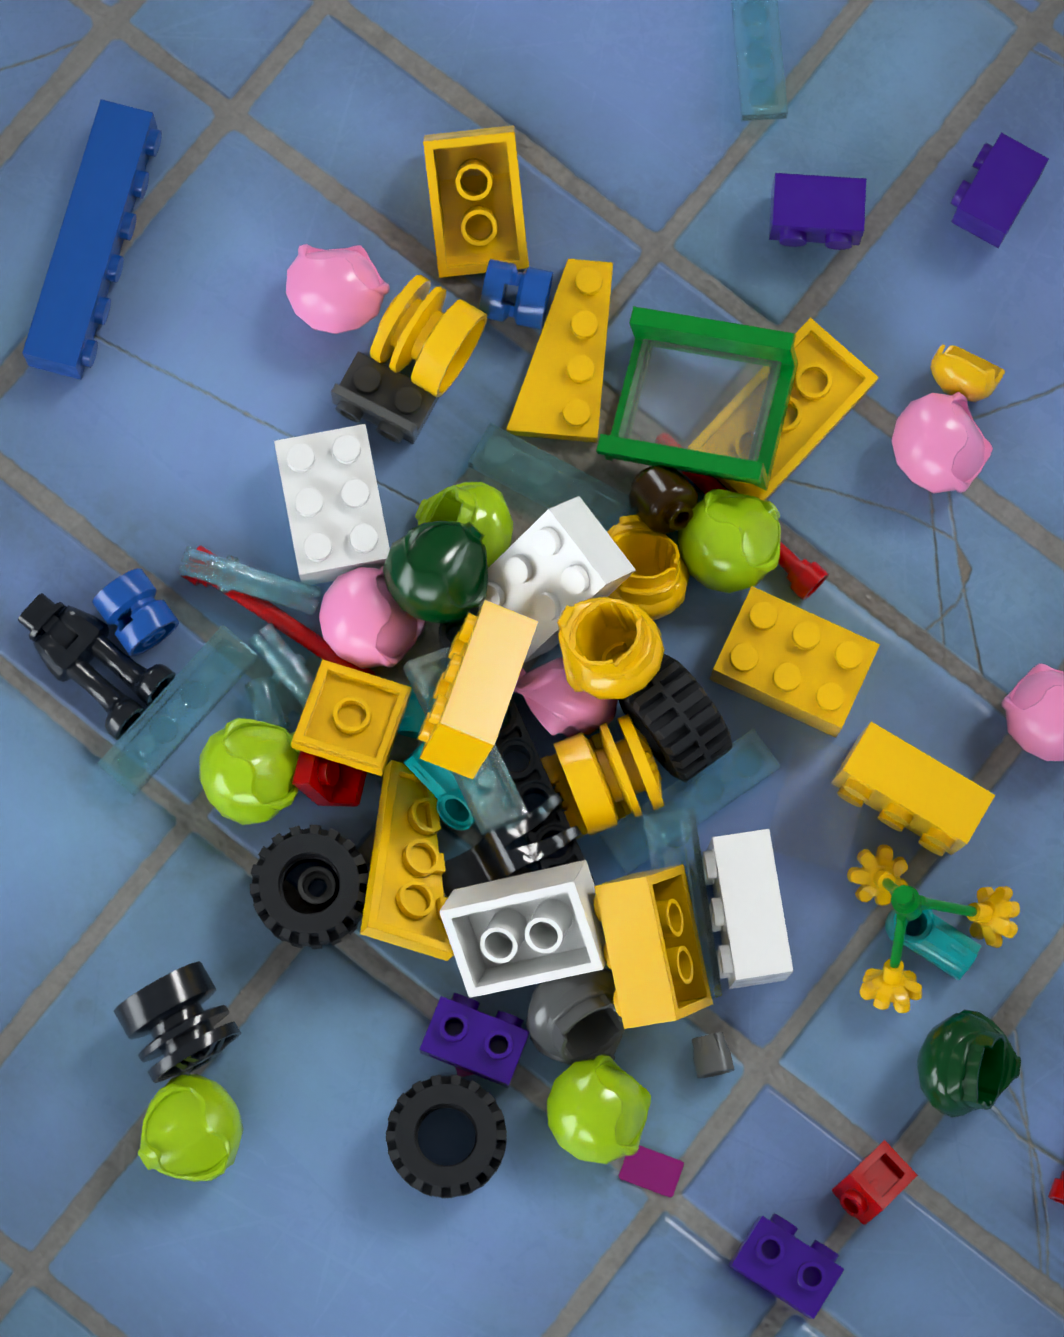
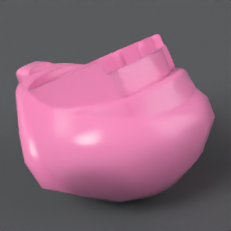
M304 244L299 246L298 256L287 270L286 295L295 314L314 330L333 334L359 329L378 316L384 296L390 290L389 284L380 277L376 267L361 245L324 250Z
M960 392L953 395L931 393L911 401L897 418L892 437V446L897 465L914 484L932 493L954 490L959 493L965 492L981 472L993 450L990 442L983 436L981 430L974 422L968 407L967 398Z
M358 567L338 576L325 592L319 613L324 640L337 656L361 669L378 666L390 668L395 666L416 643L418 636L422 634L425 627V620L414 618L394 600L387 589L383 567L380 569Z
M563 657L556 658L527 673L522 668L514 689V693L523 695L532 713L551 735L562 733L567 737H571L581 732L590 735L599 728V725L604 723L608 725L614 719L617 711L618 699H598L584 691L575 692L567 682Z
M1039 663L1017 683L1014 689L1002 701V707L1006 710L1007 730L1021 748L1044 761H1064V672Z

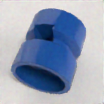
M490 259L482 288L479 310L486 313L489 320L504 322L508 317H513L518 326L542 330L551 292L553 272L528 267L522 273L518 272L516 265L513 263ZM508 285L519 286L515 303L505 301Z
M141 568L128 571L110 582L92 601L108 625H117L115 636L130 657L142 654L159 644L179 624L178 619L166 602L154 599L157 590Z

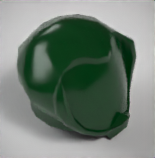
M436 521L423 523L410 529L407 535L392 543L385 561L383 573L388 591L398 605L414 618L440 624L463 619L472 608L479 607L487 596L488 565L486 547L482 542L484 534L471 522L463 524L456 521Z
M965 1009L960 1013L951 1015L931 1029L920 1048L917 1059L921 1090L935 1109L950 1117L963 1116L977 1109H991L1001 1093L1014 1079L1019 1077L1021 1058L1016 1055L1007 1036L994 1021L980 1012Z

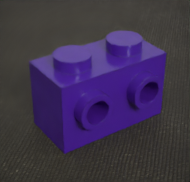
M1001 132L994 146L985 143L972 165V167L979 171L972 183L963 180L950 204L957 207L951 222L999 249L1042 175L1049 158Z
M775 173L771 188L769 240H779L781 245L788 247H801L806 245L807 242L825 243L827 248L834 250H845L851 248L852 245H860L865 224L867 179Z
M453 993L451 1000L441 996L420 1046V1053L509 1088L530 1035L528 1030L522 1028L524 1020L500 1010L497 1011L495 1017L477 1011L480 1005L478 1001L458 993Z
M775 1213L770 1220L763 1215L759 1216L728 1266L809 1319H814L844 1271V1268L835 1263L839 1255L817 1240H814L811 1246L802 1242L794 1236L798 1228Z

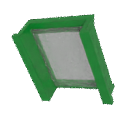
M633 306L629 324L635 341L611 434H600L596 449L597 454L604 455L606 460L609 461L616 459L649 466L662 465L673 467L678 471L750 483L767 490L798 366L794 349L795 333Z

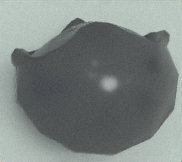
M604 968L603 970L542 982L536 987L528 1009L526 1028L530 1032L531 1041L539 1052L550 1059L572 1065L576 1061L595 1059L601 1054L609 1055L615 1060L614 1054L624 1033L622 1017L617 1014L614 1006L613 997L616 989L611 971Z

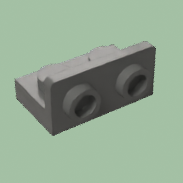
M359 351L339 385L335 384L331 390L332 401L337 405L335 409L338 413L354 422H360L363 418L377 425L376 431L380 435L396 443H400L404 439L414 444L439 397L433 396L412 383L410 377L400 372L395 373L390 370V367L377 362Z

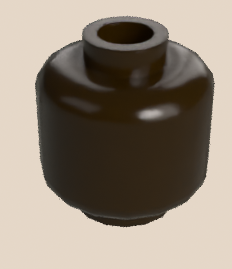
M662 465L647 467L639 472L632 482L629 493V505L651 531L660 534L672 533L685 528L693 517L692 509L698 504L697 492L676 468Z

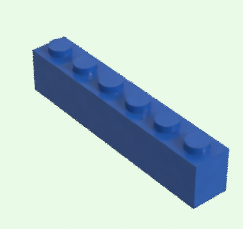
M100 99L22 352L30 367L81 380L85 367L91 368L94 364L98 349V342L94 340L98 324L105 325L111 299L106 297L111 282L117 283L121 276L124 257L119 254L124 239L130 241L135 230L137 217L132 212L136 198L143 199L149 182V172L145 171L149 156L156 157L161 144L162 131L157 128L153 112Z

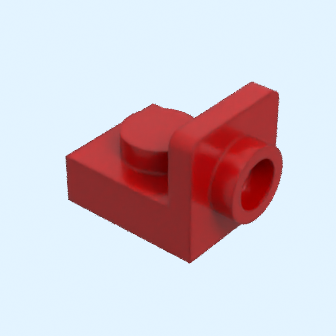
M300 751L292 784L318 806L357 807L360 804L367 772Z
M884 1140L832 1189V1192L840 1200L841 1206L849 1215L856 1217L860 1223L866 1225L882 1212L918 1175Z

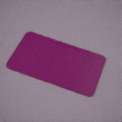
M639 1145L636 1154L625 1156L619 1178L661 1195L673 1197L684 1162Z

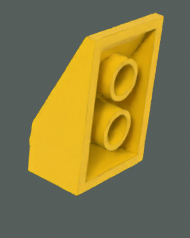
M515 126L424 135L423 145L439 278L486 273L490 259L513 263L517 269L528 268L529 259Z

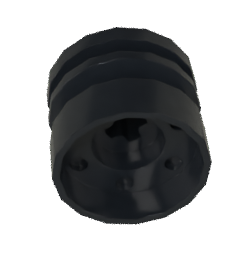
M200 961L183 966L157 979L128 997L114 1010L116 1017L130 1040L149 1034L153 1036L154 1040L138 1054L143 1063L162 1055L164 1056L162 1060L148 1070V1074L154 1083L182 1074H188L219 1056L225 1047L241 1034L234 1021L214 1029L213 1026L230 1013L226 1005L213 1007L205 1011L201 1005L217 989Z

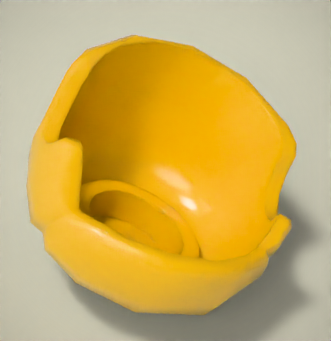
M942 344L932 359L931 371L943 392L947 395L960 392L969 402H977L988 398L998 386L1005 374V370L954 345L948 346L943 353L946 345Z

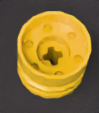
M416 275L393 299L385 311L371 346L370 357L379 363H384L391 357L390 370L395 373L402 371L413 359L416 360L411 375V382L433 396L441 397L456 380L477 346L487 322V314L462 299L457 300L445 313L442 312L446 299V289L438 286L429 293L431 281L422 275Z
M628 714L617 718L624 739L614 742L607 724L604 723L599 725L603 745L599 749L593 750L582 732L553 744L589 836L618 825L615 803L622 800L625 801L636 818L642 816L643 814L636 795L642 792H646L654 811L665 807L662 799V778L645 736L633 725Z

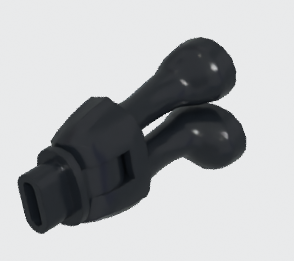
M43 593L39 594L18 618V621L30 631V640L34 642L35 649L56 679L62 682L70 679L74 680L101 704L108 714L105 720V728L116 740L122 739L136 729L145 719L147 711L139 703L111 684L89 662L94 657L97 658L150 708L159 704L175 679L176 673L163 664H156L147 669L123 653L107 638L109 628L102 620L69 605L66 607L62 602L55 604Z

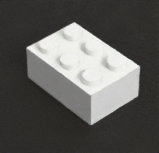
M366 424L274 441L302 587L335 581L338 576L358 567L375 569L383 567L390 547Z
M580 496L549 508L488 568L487 596L484 600L538 621L524 660L525 663L552 650L559 643L557 620L567 605L572 607L574 604L587 599L608 597L636 569Z
M763 829L712 837L707 850L703 851V857H700V867L704 886L712 884L714 898H711V904L707 906L711 931H720L722 945L718 946V950L715 951L719 978H728L729 989L785 981L793 972L770 830Z
M586 860L458 888L452 891L439 913L469 998L604 969L606 965L604 944L606 941L602 922L597 919L594 911L595 885Z

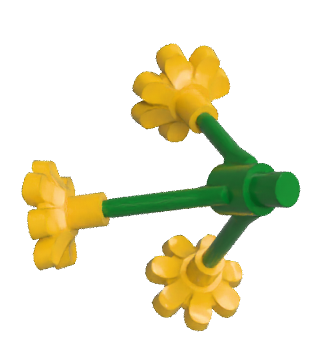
M882 844L878 846L876 856L868 849L861 850L857 855V860L862 867H851L847 872V879L850 882L861 885L855 892L858 900L866 903L874 897L875 903L881 906L888 905L891 902L897 914L891 957L884 963L882 970L874 968L866 970L863 976L864 983H862L859 992L865 1000L874 999L873 1006L877 1009L886 1010L891 1002L898 1013H907L910 1011V999L920 1000L922 998V985L917 983L916 974L911 970L903 971L904 963L901 961L905 932L909 921L917 919L923 910L927 909L964 915L970 921H973L969 929L973 938L978 940L984 938L987 945L999 948L1003 943L1002 935L1009 939L1016 935L1018 926L1013 921H1010V918L1019 915L1020 906L1016 901H1009L1013 891L1008 886H999L995 891L992 887H982L977 891L978 903L974 902L969 905L931 899L919 895L915 888L908 886L906 880L900 877L908 870L905 858L897 857L892 860L893 849L889 845Z

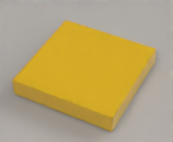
M322 659L293 736L292 748L382 776L407 708L412 687Z

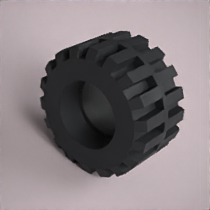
M666 654L663 655L660 670L645 688L624 699H618L624 714L629 715L633 725L645 736L652 755L666 771L683 782H688L733 748L728 727L712 700L691 673L680 662Z
M310 825V828L301 829L300 826L289 828V833L283 836L280 833L271 838L273 843L268 848L263 846L258 853L260 858L257 865L253 864L251 870L252 884H250V895L253 898V906L266 928L282 942L287 941L292 946L298 948L308 946L312 949H323L322 945L330 943L333 946L342 942L341 938L349 933L351 935L357 929V924L363 917L369 877L365 860L356 849L355 844L349 838L347 840L343 838L340 832L330 828L327 831L321 829L320 825ZM308 861H319L329 865L335 871L339 880V893L335 901L324 911L315 914H303L295 911L288 905L283 894V883L288 873L297 865Z
M436 1075L431 1076L428 1080L422 1082L420 1080L413 1084L411 1089L405 1094L402 1093L397 1099V1104L393 1111L391 1110L388 1117L386 1142L392 1164L399 1175L412 1188L431 1197L452 1198L472 1193L484 1186L494 1173L497 1172L506 1149L507 1130L502 1110L497 1105L494 1097L489 1092H486L480 1084L473 1080L463 1079L462 1076ZM442 1108H452L464 1113L472 1122L475 1130V1144L471 1153L460 1163L450 1166L438 1165L427 1159L418 1143V1131L422 1121L431 1112Z

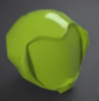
M463 482L447 487L432 497L423 499L415 514L418 525L436 521H456L463 524L471 522L484 534L482 542L487 551L488 568L511 546L513 520L502 492L483 482Z
M713 489L707 492L704 499L698 502L692 509L693 517L688 525L678 530L679 554L689 574L707 589L732 593L751 588V586L755 587L769 571L774 570L778 566L781 540V525L778 521L780 514L776 506L770 501H763L755 496L727 490Z
M236 718L228 722L225 728L209 737L199 756V779L208 801L223 817L241 825L261 823L272 820L282 809L289 807L293 803L299 791L292 784L300 753L299 750L293 749L291 745L295 732L289 733L283 727L262 721Z
M601 1054L595 1059L576 1061L559 1075L553 1083L547 1099L548 1126L560 1147L577 1159L608 1164L625 1155L632 1156L637 1153L642 1131L647 1121L651 1094L631 1075L622 1070L609 1055Z
M182 1074L171 1078L165 1087L159 1089L151 1100L143 1120L141 1145L138 1155L148 1170L155 1169L164 1175L176 1179L194 1182L212 1181L224 1174L225 1170L235 1162L244 1130L236 1103L224 1087L216 1081L201 1075Z

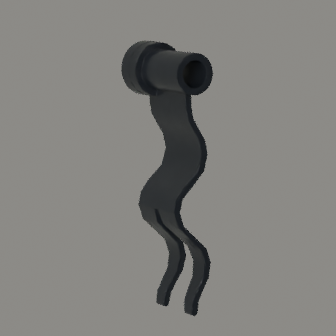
M559 792L554 794L533 811L494 828L474 847L445 861L446 871L442 874L444 897H449L454 889L510 877L517 870L559 851L582 833L576 825L540 842L509 851L505 848L513 841L542 824L556 807L564 801Z

